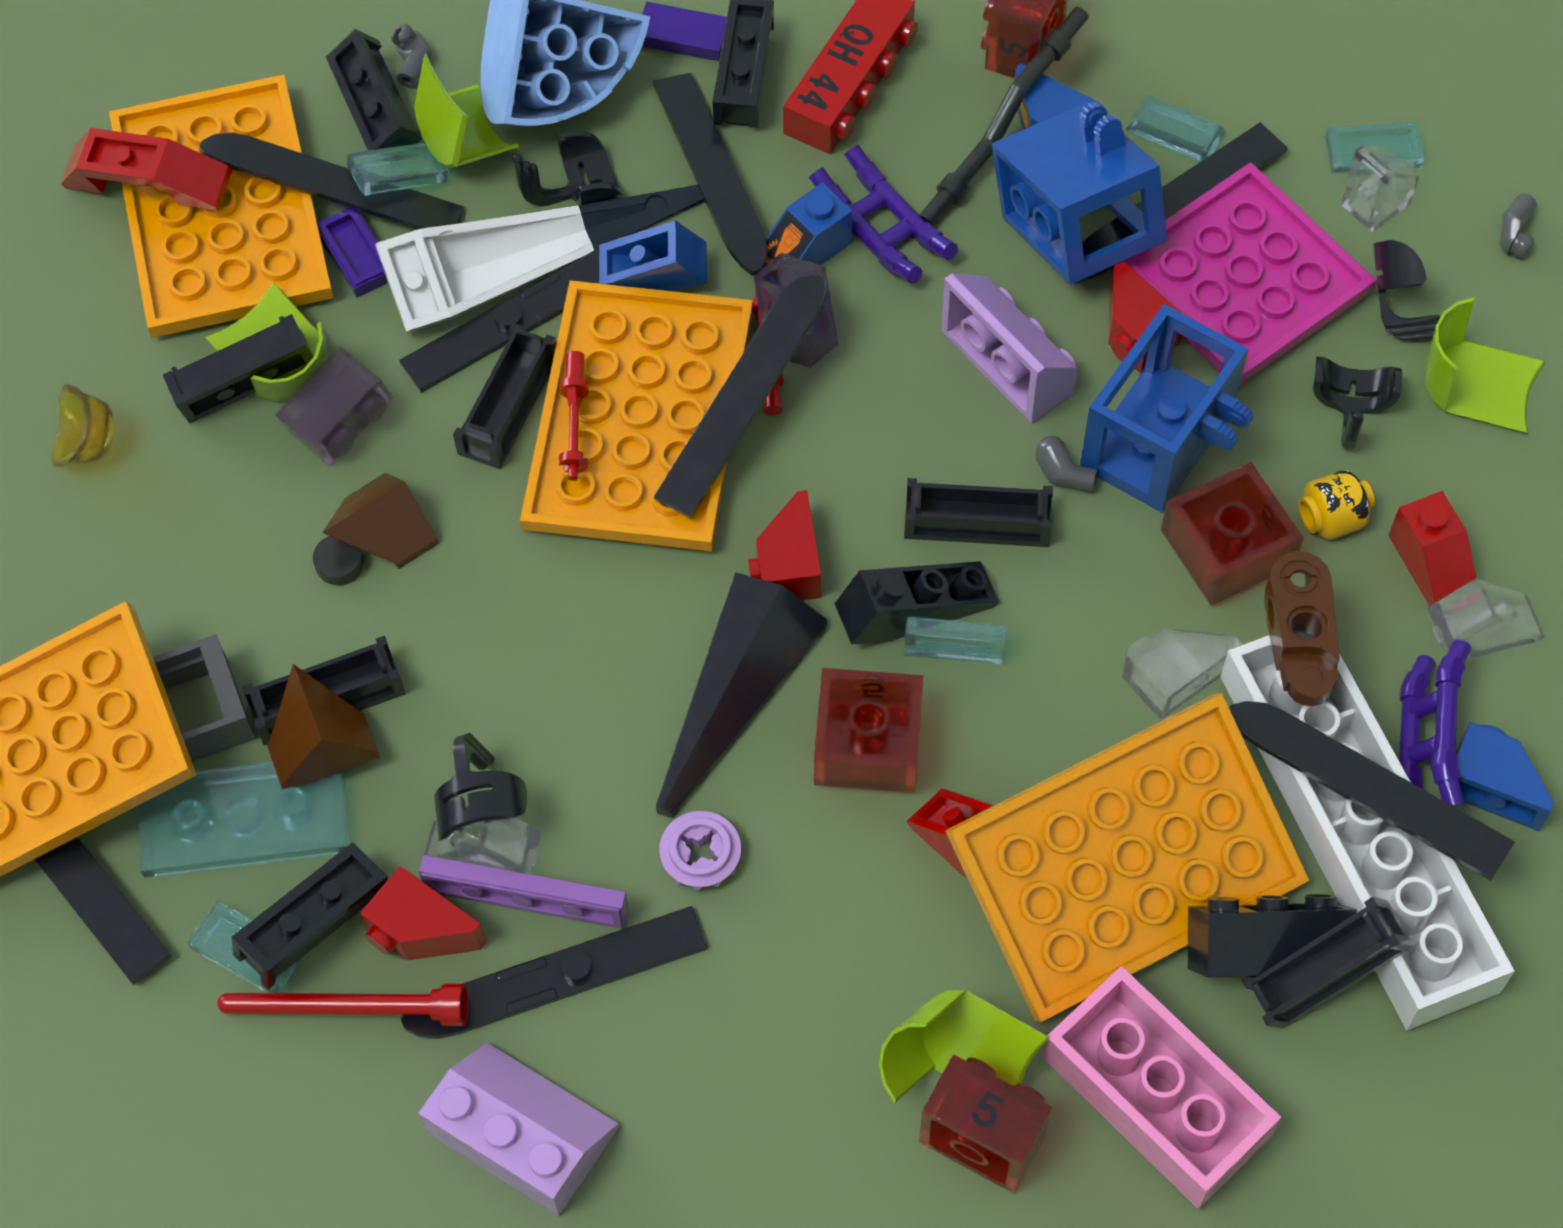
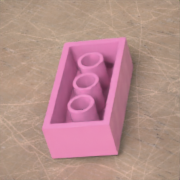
M1122 966L1047 1035L1049 1040L1044 1044L1042 1058L1198 1210L1273 1136L1282 1118Z

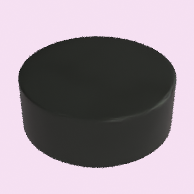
M331 536L321 540L313 552V563L316 572L326 583L332 585L347 584L357 578L363 569L364 560L361 549Z

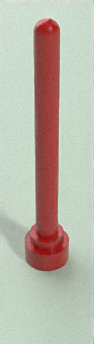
M443 983L441 989H432L431 994L224 993L218 998L217 1007L224 1014L430 1015L432 1021H440L442 1026H465L469 1013V993L465 983Z

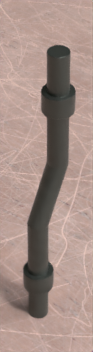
M1075 7L1057 29H1051L1039 43L1040 50L1010 85L981 141L954 173H948L936 187L938 193L920 213V216L926 222H930L934 226L951 204H958L969 190L967 184L993 154L992 143L1003 139L1025 95L1051 63L1059 61L1071 47L1070 40L1089 18L1085 10Z

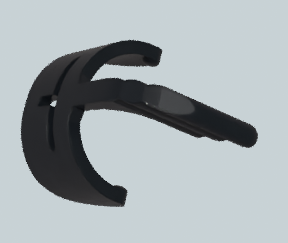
M569 131L557 135L558 147L568 179V185L562 188L546 189L542 187L537 165L527 160L522 161V157L519 155L513 156L518 187L524 199L533 205H550L567 199H573L578 205H583L624 195L616 181L602 142L592 133ZM580 167L585 170L589 182L588 185H585L579 170Z
M1386 240L1373 243L1376 271L1383 272V275L1376 277L1381 319L1385 329L1400 339H1432L1435 327L1441 317L1440 315L1413 318L1400 317L1392 312L1386 300V290L1420 286L1426 281V272L1421 259L1412 248L1402 242Z
M1316 356L1313 392L1320 402L1344 414L1341 445L1342 447L1355 448L1364 421L1363 413H1375L1386 410L1399 400L1402 390V369L1392 366L1374 370L1351 369L1340 366L1326 357ZM1350 384H1354V385H1355V395H1354V396H1363V397L1375 396V397L1360 398V397L1345 396V395H1341V394L1349 395V392H1350Z
M471 733L457 736L453 743L456 774L448 782L440 786L434 795L439 841L447 839L459 828L476 822L504 820L521 816L525 813L527 807L525 782L517 775L509 772L494 770L470 771V763L478 770H485L488 765L494 762V756ZM493 788L491 790H482L468 793L467 795L469 805L467 808L465 805V799L462 796L456 797L460 794L477 789Z

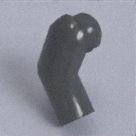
M401 24L391 34V40L404 60L397 75V80L405 87L415 88L420 79L424 54L426 52L430 61L431 50L418 31L413 30L408 24Z
M1529 194L1518 195L1503 214L1500 246L1507 255L1511 252L1516 257L1523 258L1528 254L1530 246L1534 242L1530 234L1521 232L1524 224L1537 207L1536 200Z
M1047 436L1038 443L1036 447V460L1051 484L1088 492L1093 491L1097 469L1073 464L1065 449L1064 442L1059 437Z

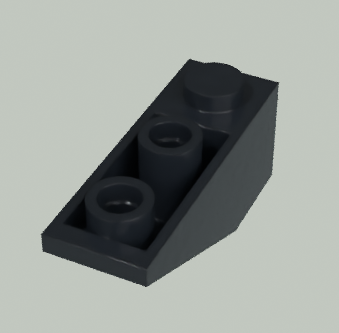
M981 561L859 570L834 604L851 645L894 641L993 608L999 600Z
M1328 894L1305 895V903L1288 904V897L1262 895L1256 897V905H1239V898L1208 897L1207 906H1188V970L1206 977L1258 976L1356 914L1357 909L1337 904V896Z

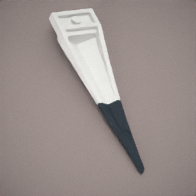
M698 185L546 211L422 228L375 244L406 334L447 320L451 321L580 259L598 249L601 244L638 232L703 201L704 198Z

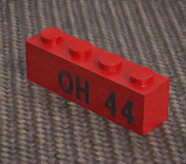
M856 0L783 105V132L785 135L828 154L832 153L840 140L846 141L855 124V117L861 108L867 109L870 106L876 93V86L882 77L888 78L891 75L897 62L898 53L903 46L909 47L916 36L918 23L914 21V1Z

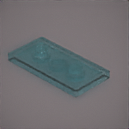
M273 762L195 771L196 776L139 805L140 871L144 878L338 854L348 846L344 770L283 790Z

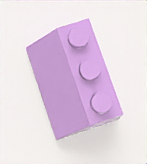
M951 273L944 278L941 332L1031 424L1074 394L1078 368L1073 357L1065 349H1058L1046 337L1045 331L1038 321L1034 318H1027L1016 307L1012 296L1006 289L998 288L987 276Z
M488 1042L448 1070L418 1113L429 1135L557 1216L561 1215L619 1128V1123Z

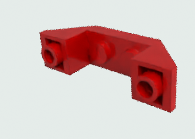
M90 128L75 144L61 185L67 189L103 194L108 180L162 188L179 205L218 211L233 170L224 163L168 138Z

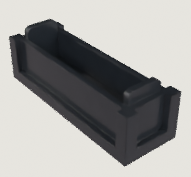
M730 0L712 101L714 124L723 125L724 121L727 124L749 125L750 128H758V103L770 30H774L775 25L774 0Z
M354 29L326 56V59L369 154L395 165L400 160L398 156L407 153L423 138L420 130L415 128L379 51L382 47L380 41Z
M292 314L286 317L281 316L279 317V323L181 369H177L174 366L171 368L172 372L169 371L163 374L175 405L188 423H192L255 393V388L250 379L254 375L270 380L287 378L300 372L307 366L314 355Z
M512 323L509 329L510 338L461 429L457 427L453 434L458 455L501 469L551 373L556 349L555 337L546 335L545 338L540 337L539 335L522 330L521 325Z
M908 478L904 539L1049 547L1052 529L1050 515L1053 486H1043V490L917 483V478Z
M385 636L376 638V643L303 669L304 672L359 711L406 694ZM289 675L253 687L252 683L242 687L251 708L256 729L264 746L269 743Z
M352 842L232 936L233 956L239 962L245 960L260 975L261 984L267 990L271 989L276 985V978L362 910L388 881V876Z
M1377 897L1369 898L1364 902L1366 907L1260 975L1247 976L1242 979L1246 989L1254 991L1266 1015L1262 1016L1267 1026L1286 1027L1414 947L1388 900Z

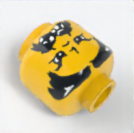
M1339 470L1311 480L1303 490V497H1300L1298 500L1299 514L1306 529L1312 534L1317 533L1326 540H1334L1363 529L1370 520V508L1375 505L1374 493L1369 483L1365 480L1360 481L1357 476L1348 470Z

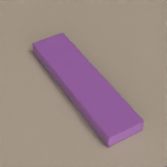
M423 855L419 868L422 882L443 896L617 928L626 926L629 914L627 896L624 891Z

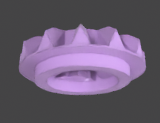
M693 811L679 816L667 826L660 840L659 855L663 870H666L677 885L684 884L696 891L702 887L712 885L718 888L721 882L730 874H735L741 857V841L738 832L727 819L713 812ZM711 838L709 851L714 860L701 857L697 862H693L690 865L692 853L687 844L700 847Z

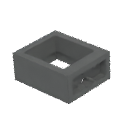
M217 634L153 657L165 690L208 674L211 678L224 718L182 733L192 762L255 739L230 665Z

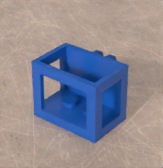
M1095 101L1083 103L992 143L1003 219L1070 285L1167 242L1160 165L1124 134L1122 122L1117 117L1108 114L1107 109L1100 102ZM1141 190L1143 212L1126 196ZM1106 206L1135 233L1084 256L1079 217Z
M1163 304L1089 407L1080 466L1097 469L1096 477L1163 513L1210 444L1217 445L1218 448L1223 450H1232L1239 439L1237 438L1236 431L1224 423H1232L1233 426L1238 428H1247L1254 418L1251 409L1236 399L1249 348ZM1177 332L1224 357L1221 372L1211 387L1170 365ZM1148 351L1144 371L1117 409L1113 411L1107 408Z

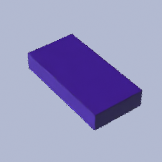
M646 1L642 15L650 16L642 46L717 61L720 60L727 17Z
M349 207L317 222L323 245L356 298L388 283L375 247L378 241L358 210Z

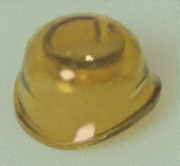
M65 384L58 398L59 429L51 450V462L55 467H63L69 463L97 462L106 455L114 437L113 412L104 400L83 393L75 385Z

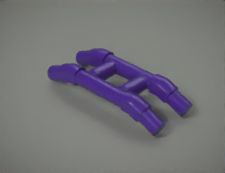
M859 144L848 150L844 156L856 171V176L862 185L870 192L861 200L851 205V201L844 195L838 184L835 185L824 167L809 176L810 181L815 187L823 182L852 210V232L879 259V263L894 276L902 277L911 284L917 283L922 276L921 268L909 261L907 256L899 252L895 247L912 235H914V239L923 248L931 253H937L946 260H951L956 256L958 252L957 244L944 237L943 233L935 229L930 222H926L886 181V177L878 170L874 162L869 160ZM886 206L900 222L879 234L865 218L881 207Z
M1460 639L1452 642L1447 655L1441 659L1435 676V686L1438 687L1437 691L1425 695L1430 684L1429 679L1436 666L1434 659L1427 655L1417 657L1400 688L1402 712L1399 762L1410 782L1423 789L1419 764L1431 760L1434 782L1438 784L1441 799L1455 808L1464 805L1459 784L1458 754L1455 753L1458 688L1461 687V677L1466 669L1465 663L1472 650L1468 642ZM1436 713L1435 736L1421 742L1422 718Z

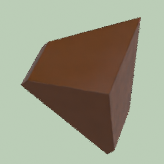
M387 473L382 474L345 497L322 532L394 563L398 569L439 544L436 535L405 481Z
M293 664L267 746L282 790L285 791L380 758L364 714Z

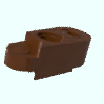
M1295 551L1284 554L1276 560L1271 568L1264 594L1266 621L1276 671L1280 670L1283 690L1287 691L1289 696L1301 705L1316 706L1329 698L1332 689H1335L1338 683L1337 666L1340 657L1332 577L1328 566L1319 557L1308 552ZM1295 573L1305 574V587L1294 585L1290 577ZM1304 631L1314 639H1302L1294 632Z

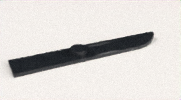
M691 72L653 80L655 91L726 248L739 266L751 276L761 274L766 262V239L763 228Z
M1259 122L1162 187L1165 220L1250 162L1260 170L1287 152L1288 147ZM1141 201L1135 206H1137L1143 212ZM1117 217L1082 242L1083 254L1086 256L1135 233ZM1114 265L1098 273H1095L1087 278H1084L1078 282L1086 281L1096 276H1099L1107 272L1108 270L1112 269Z
M232 132L214 134L204 139L199 146L200 153L228 165L231 169L417 230L458 224L464 211V206L247 135Z
M599 248L399 360L400 365L422 393L505 346L510 338L509 329L512 323L521 325L522 330L530 332L562 314L570 280L599 283Z
M815 274L800 277L788 285L777 298L653 497L654 500L692 519L813 324L823 304L826 292L822 277Z
M1244 701L1232 704L1229 707L1245 740L1490 881L1514 846L1515 841L1279 708L1253 701Z
M78 837L35 859L133 986L172 957Z
M692 906L465 982L469 993V1013L465 1026H442L440 1021H432L430 1015H403L401 1022L405 1031L420 1038L440 1039L459 1035L708 949Z

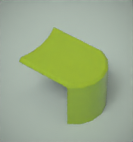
M425 52L414 109L422 138L437 161L451 169L518 148V144L509 145L503 142L493 131L483 109L478 84L448 93Z
M274 282L269 286L256 306L244 317L225 329L208 335L205 338L219 351L279 323V317H286L292 314L299 329L302 330L314 357L303 370L287 378L270 380L255 375L250 378L256 391L255 394L258 397L277 402L294 400L310 392L324 376L329 358L321 321L317 323V331Z
M1475 297L1456 302L1443 312L1435 327L1425 366L1424 383L1431 399L1445 412L1528 433L1526 422L1528 396L1532 384L1544 367L1545 360L1464 340Z
M947 990L926 1002L896 1027L881 1047L879 1059L882 1083L895 1104L934 1069L980 1097H983L987 1090L1005 1100L1003 1105L991 1099H988V1101L1015 1116L1019 1111L1020 1090L1026 1070L1039 1049L1049 1040V1037L967 990Z

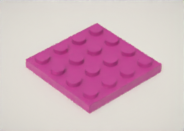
M1251 162L1166 219L1167 242L1124 260L1181 313L1249 348L1240 385L1373 292L1377 281ZM1182 335L1219 373L1221 372L1224 361L1223 356Z

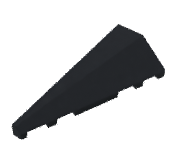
M737 572L734 573L656 803L657 814L674 818L678 813L680 804L697 784L700 785L708 776L710 767L723 751H728L773 696L776 686L791 668L795 669L800 663L803 653L818 635L821 637L825 632L827 619L784 586Z

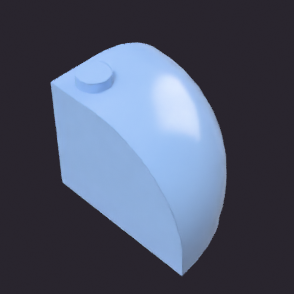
M490 0L481 60V97L488 120L497 125L532 127L566 120L594 107L613 92L612 89L621 80L625 72L632 68L646 37L650 16L582 0Z

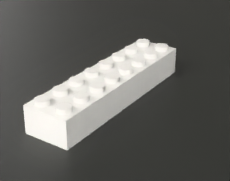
M1304 631L1294 632L1302 639H1314ZM1269 635L1228 650L1220 678L1234 704L1253 701L1279 708L1410 782L1340 653V660L1337 666L1338 683L1336 688L1332 689L1329 698L1322 704L1304 706L1295 702L1288 692L1283 690L1280 670L1276 671ZM1258 748L1335 896H1337L1338 902L1341 905L1357 909V913L1366 907L1364 902L1371 897L1388 900L1412 941L1414 947L1375 971L1406 1031L1501 993L1515 970L1454 860Z

